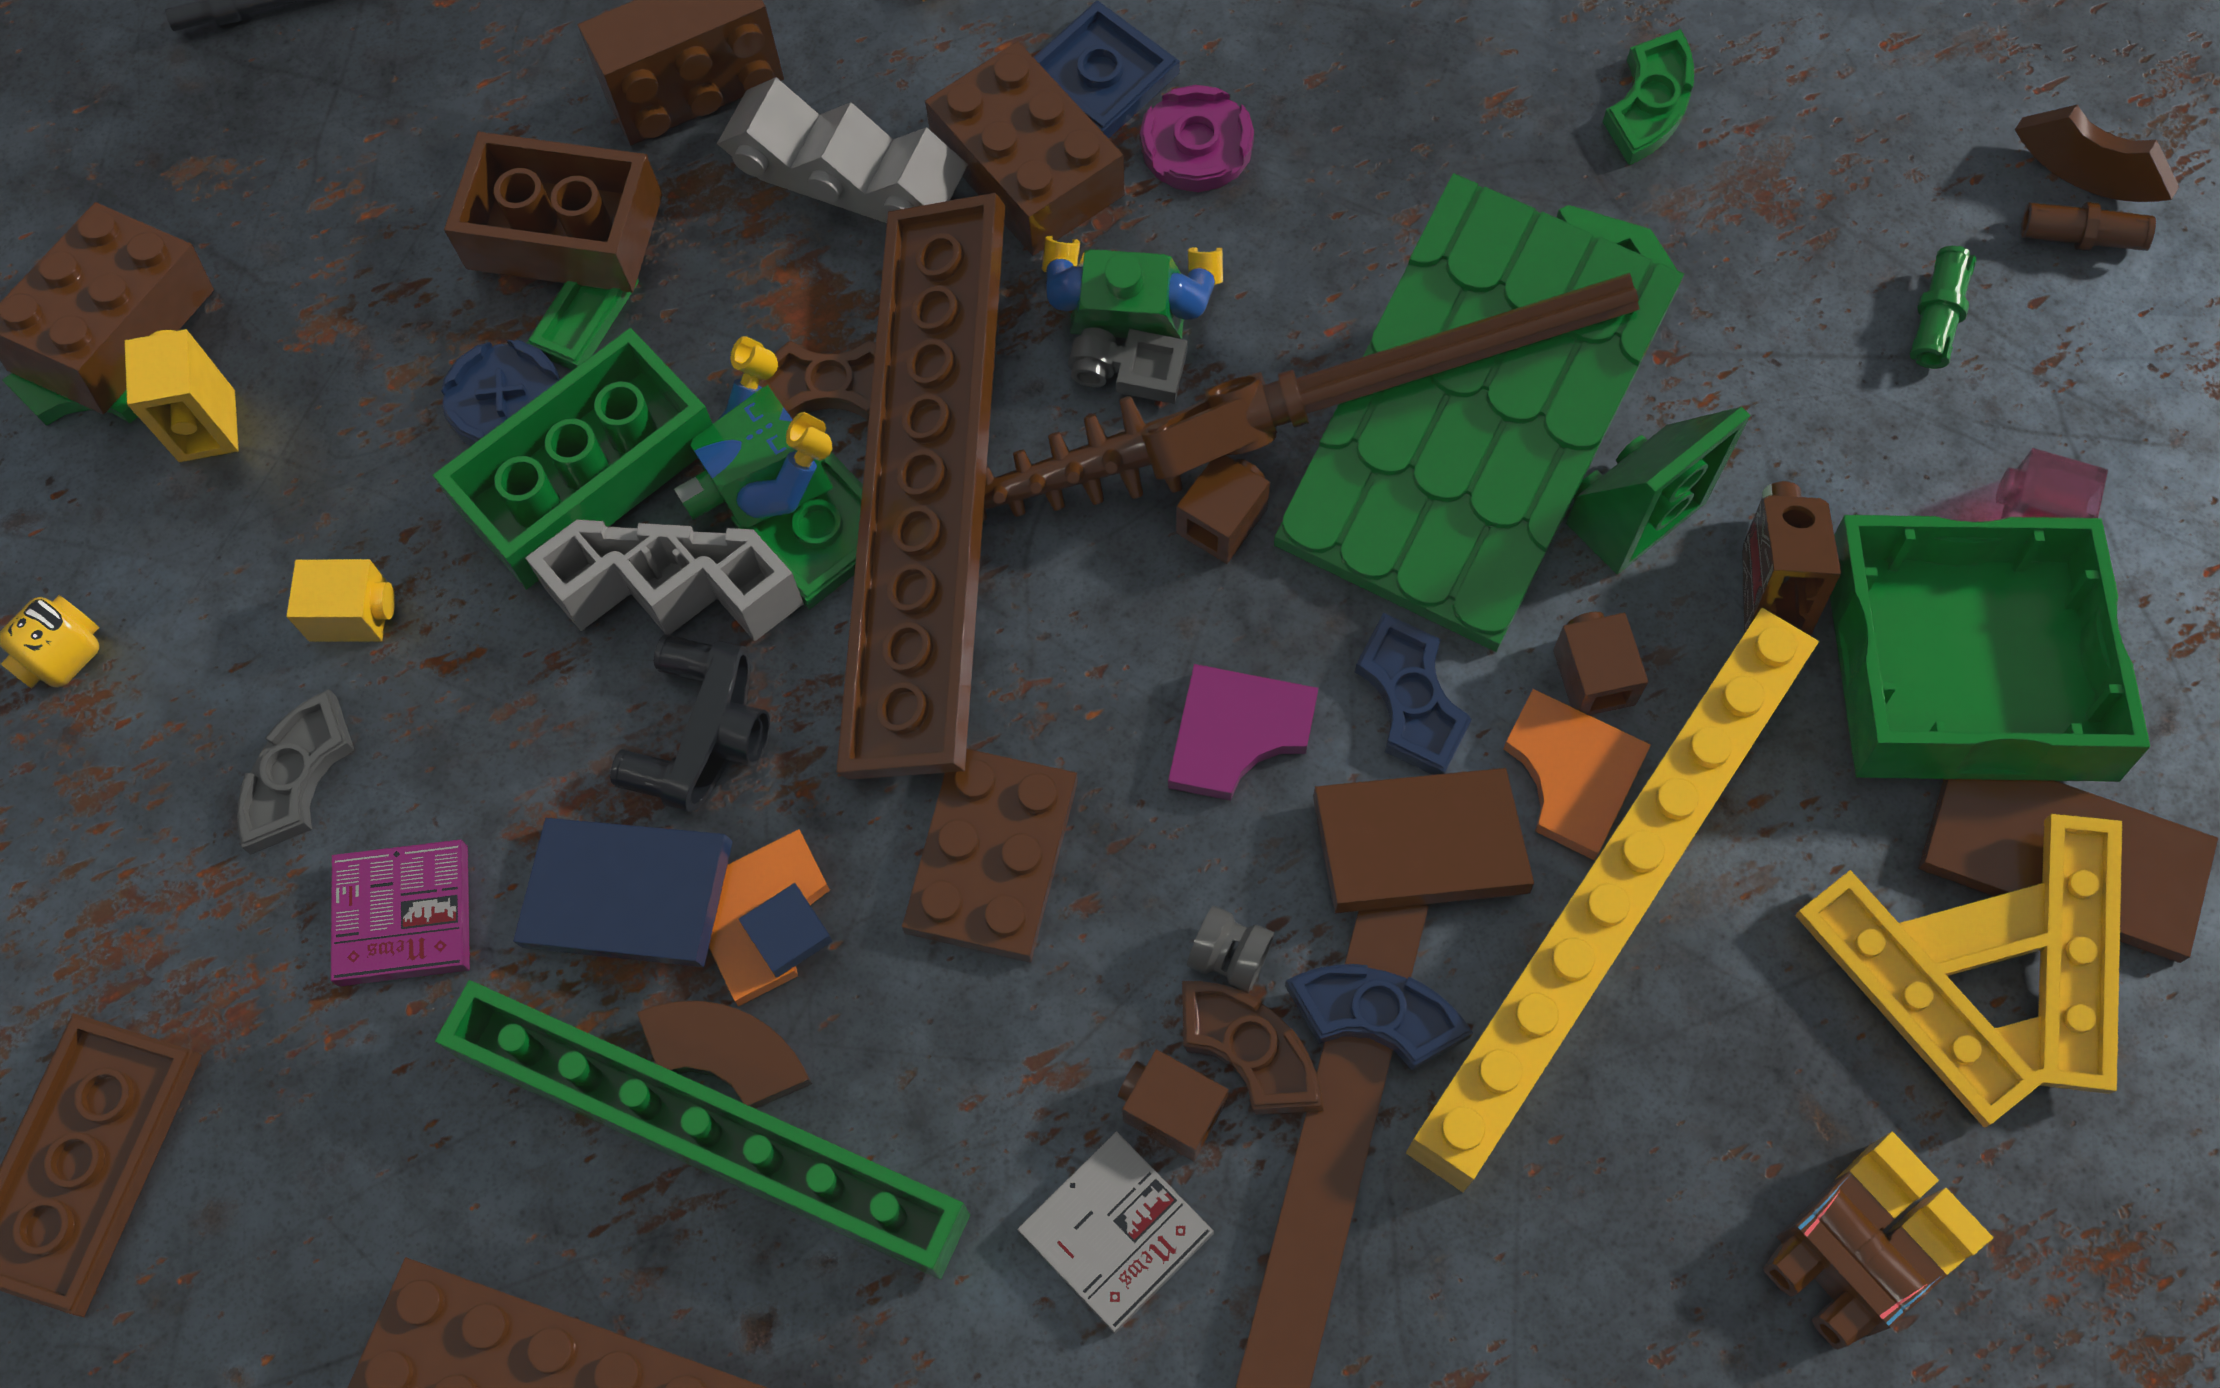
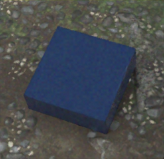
M793 883L739 918L742 926L776 978L833 942L796 883Z

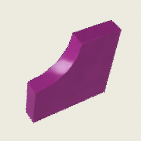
M1194 664L1168 779V788L1231 801L1240 779L1258 762L1279 754H1306L1319 688Z

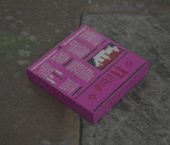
M461 839L332 855L331 981L337 986H347L470 970L468 846Z

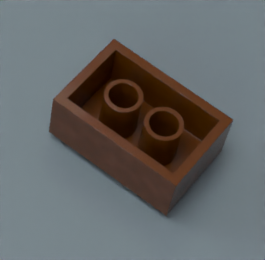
M633 0L577 24L604 96L630 146L648 138L658 137L668 129L698 116L711 114L719 107L742 98L746 90L775 77L780 81L784 80L767 9L762 0Z
M1019 41L925 100L929 130L968 164L962 177L979 196L996 193L1005 204L1004 224L1032 256L1044 249L1047 236H1053L1052 240L1057 241L1125 195L1124 156L1121 151Z
M478 131L444 231L463 265L468 270L560 283L571 281L577 282L578 285L603 289L618 288L624 292L633 293L663 194L647 154Z
M94 202L0 302V361L7 371L104 415L127 389L125 340L150 336L152 333L160 330L178 331L210 296L214 288L191 243Z

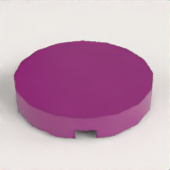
M1202 85L1175 88L1162 95V101L1156 104L1153 109L1151 105L1144 114L1140 130V147L1144 163L1155 177L1175 189L1193 192L1218 189L1238 178L1250 162L1254 143V128L1246 108L1242 104L1239 107L1237 103L1230 100V94L1219 88Z

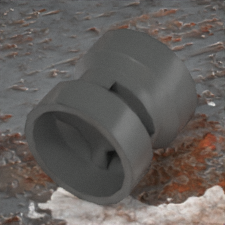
M1214 905L1209 910L1189 954L1187 966L1203 974L1212 971L1226 976L1230 986L1249 993L1267 957L1275 932L1257 924L1245 927L1235 922L1232 913ZM1236 941L1239 942L1232 959H1229Z

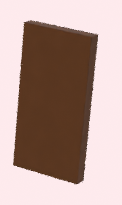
M1943 779L1918 869L1992 896H1998L2042 884L2044 820L2050 814L2122 821L2120 942L2178 963L2190 958L2218 837L2058 781Z
M72 1014L0 1165V1291L72 1315L85 1316L202 1057L201 1054L175 1044L81 1015Z

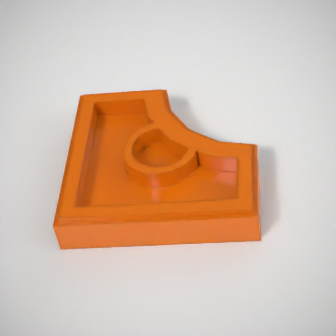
M1533 689L1503 750L1524 764L1537 785L1541 809L1535 832L1595 860L1651 744Z
M800 829L727 865L709 949L738 1007L798 977L795 966L776 978L742 926L739 918L793 883H796L810 905L830 891Z

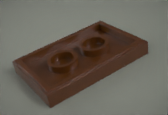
M1506 768L1315 786L1313 800L1335 913L1531 893L1534 880Z

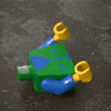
M1053 236L1045 238L1042 270L1046 272L1047 299L1057 310L1072 311L1070 334L1081 335V332L1086 328H1100L1110 332L1115 337L1127 338L1129 329L1182 339L1184 320L1196 319L1202 315L1207 307L1214 285L1223 282L1222 248H1216L1212 252H1198L1197 247L1189 248L1188 275L1185 276L1181 274L1172 257L1165 254L1089 249L1083 252L1080 263L1077 266L1080 249L1079 240L1072 239V243H1063L1052 240Z
M743 336L734 344L730 356L732 366L744 372L742 379L734 380L723 414L715 423L694 437L691 443V447L705 471L674 488L693 520L725 502L741 527H750L770 517L792 513L799 504L826 493L833 488L820 463L821 460L830 455L832 441L829 435L825 433L826 425L823 421L805 412L797 414L792 419L768 385L763 388L759 386L760 380H768L775 374L778 361L775 354L765 349L762 343Z

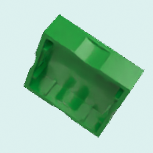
M1843 516L1834 534L1841 574L1830 595L1856 778L2120 782L2151 747L2133 662L2128 656L2119 631L2117 619L2119 596L2102 518L2008 517L1994 521L1967 522L1937 516Z

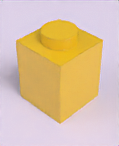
M370 559L295 560L286 617L309 642L383 641L385 620L391 619L394 613L395 594L391 583L387 582Z

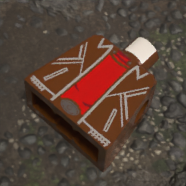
M1775 482L1764 488L1762 499L1743 543L1744 634L1760 609L1764 608L1811 636L1841 574L1829 503L1821 498L1802 497L1800 487L1793 482ZM1790 576L1789 580L1782 584L1784 577Z

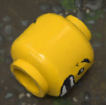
M60 595L53 602L43 597L34 598L0 631V647L9 654L0 665L31 689L40 680L51 687H63L97 654L99 642L93 634L100 627Z

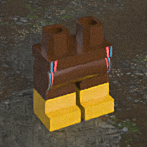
M1893 1131L1870 1144L1792 1223L1776 1236L1782 1244L1775 1250L1763 1268L1764 1272L1779 1289L1790 1297L1798 1294L1813 1279L1831 1296L1833 1300L1811 1320L1818 1332L1837 1350L1849 1346L1864 1336L1868 1337L1891 1328L1908 1310L1922 1300L1934 1286L1966 1258L1975 1255L1994 1238L1947 1188L1922 1199L1887 1233L1882 1231L1910 1204L1920 1199L1939 1181Z

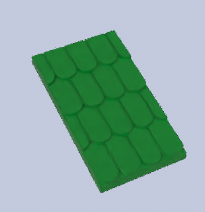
M1453 173L1409 258L1408 266L1373 332L1372 339L1363 357L1630 273L1633 285L1636 288L1640 310L1338 404L1319 442V447L1284 514L1283 521L1274 537V546L1497 653L1685 273L1662 263L1652 262V259L1600 236L1597 238L1591 232L1545 212L1535 211L1536 209L1485 186L1484 188L1480 187L1478 183Z

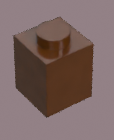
M1224 455L1210 461L1177 505L1176 534L1228 564L1267 511L1270 481L1265 479L1263 473L1255 465L1244 459L1233 460Z
M1588 612L1574 617L1566 625H1563L1553 652L1571 707L1587 715H1594L1635 706L1648 684V679L1626 613L1604 617L1602 612Z
M1156 1049L1147 1066L1139 1061L1135 1062L1119 1090L1118 1098L1126 1102L1122 1108L1123 1122L1195 1162L1227 1103L1229 1089Z

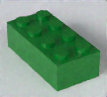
M630 327L432 476L455 510L527 590L538 582L539 579L525 557L576 520L603 521L606 527L612 525L698 459L691 447L692 440L711 426L712 421L706 406Z

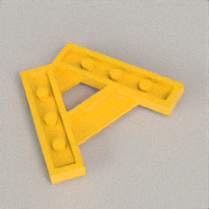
M2050 814L2044 820L2042 884L1899 923L1859 878L1849 870L1795 915L1983 1127L1994 1123L2038 1086L2105 1094L2117 1091L2122 821ZM2040 951L2038 1017L1994 1028L1948 976Z

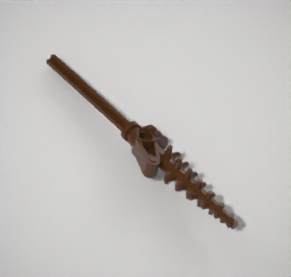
M1630 273L1298 378H1296L1293 369L1279 373V380L1265 384L1261 372L1234 378L1207 388L1205 393L1206 399L1182 411L1148 423L1143 421L1131 396L1122 398L1119 402L1125 431L1107 437L1096 415H1088L1084 417L1088 444L1069 451L1060 432H1055L1048 435L1052 457L1032 464L1025 450L1022 449L1013 453L1016 470L994 477L990 468L987 467L983 521L987 519V509L1006 504L1009 505L1015 517L1021 516L1026 513L1024 499L1042 494L1046 495L1054 511L1063 509L1065 503L1062 489L1079 484L1083 485L1093 505L1100 504L1104 501L1100 479L1116 474L1120 475L1131 498H1139L1143 496L1139 468L1152 465L1156 479H1165L1171 493L1181 491L1183 489L1181 474L1224 455L1243 454L1259 449L1275 440L1277 437L1276 433H1278L1277 426L1292 422L1294 428L1308 424V413L1640 310L1638 305L1639 299Z

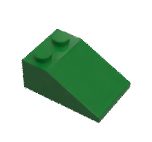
M1741 406L1668 424L1648 440L1643 435L1638 436L1618 455L1616 459L1617 465L1604 475L1596 470L1581 482L1574 497L1575 501L1566 524L1618 575L1706 504L1751 415Z

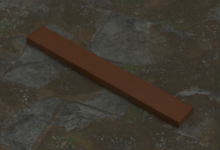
M1414 905L1358 911L1345 964L1368 965V968L1387 971L1407 979L1411 977L1429 906ZM1343 1036L1324 1042L1317 1069L1324 1111L1306 1112L1235 1388H1310L1393 1053L1392 1049L1370 1038Z

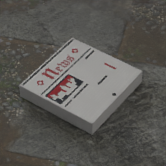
M1117 1131L1017 1229L1023 1238L1114 1334L1214 1234V1230Z

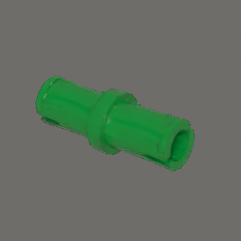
M1945 246L1939 249L1929 290L1924 292L1919 299L1917 311L1921 316L1920 323L1909 355L1912 360L1917 359L1916 363L1924 368L1939 369L1946 367L1950 363L1952 345L1958 323L1963 322L1968 314L1969 302L1966 299V293L1977 259L1974 254L1969 255L1970 251L1961 246Z

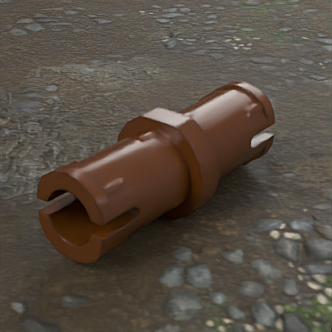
M2029 202L2026 205L2022 218L2021 236L2024 238L2074 243L2076 250L2090 251L2093 246L2148 251L2155 234L2156 218L2150 215L2101 210L2099 203L2086 202L2081 208Z

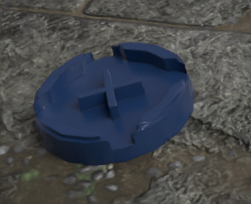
M506 340L508 344H498L492 346L491 342H487L473 347L454 362L443 380L441 390L444 395L442 408L445 419L450 427L465 444L470 446L475 444L560 380L554 364L539 348L521 340Z

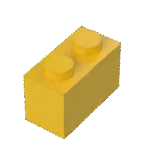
M187 329L178 331L160 330L152 333L150 336L125 340L127 405L178 462L239 452L235 390Z

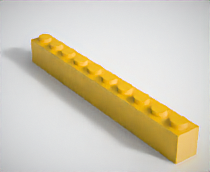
M1760 609L1406 1151L1407 1155L1463 1193L1472 1183L1819 643L1818 640L1766 609Z

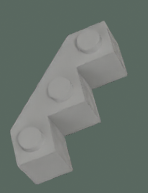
M777 77L746 90L717 142V145L732 156L734 164L751 176L887 223L888 211L950 201L968 165L927 127L892 139L852 102L819 115Z
M576 520L525 557L545 590L580 631L584 630L631 594L667 635L672 634L718 599L749 636L756 641L804 604L792 572L752 529L727 528L726 533L694 532L692 526L638 523V528L606 527L603 521Z

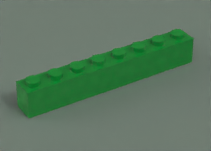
M471 980L467 982L435 1040L437 1044L464 1062L940 1280L969 1220L970 1213L965 1204L957 1199Z

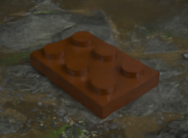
M966 749L965 771L947 772L944 775L902 924L904 933L1031 963L1078 783L1077 773Z

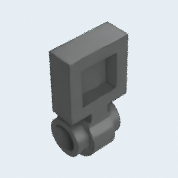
M1086 328L1081 332V336L1073 340L1068 366L1072 370V379L1081 385L1094 388L1102 387L1106 384L1107 379L1113 377L1114 373H1118L1116 381L1117 393L1175 404L1186 359L1188 340L1129 329L1125 347L1117 346L1116 338L1110 332L1100 328Z

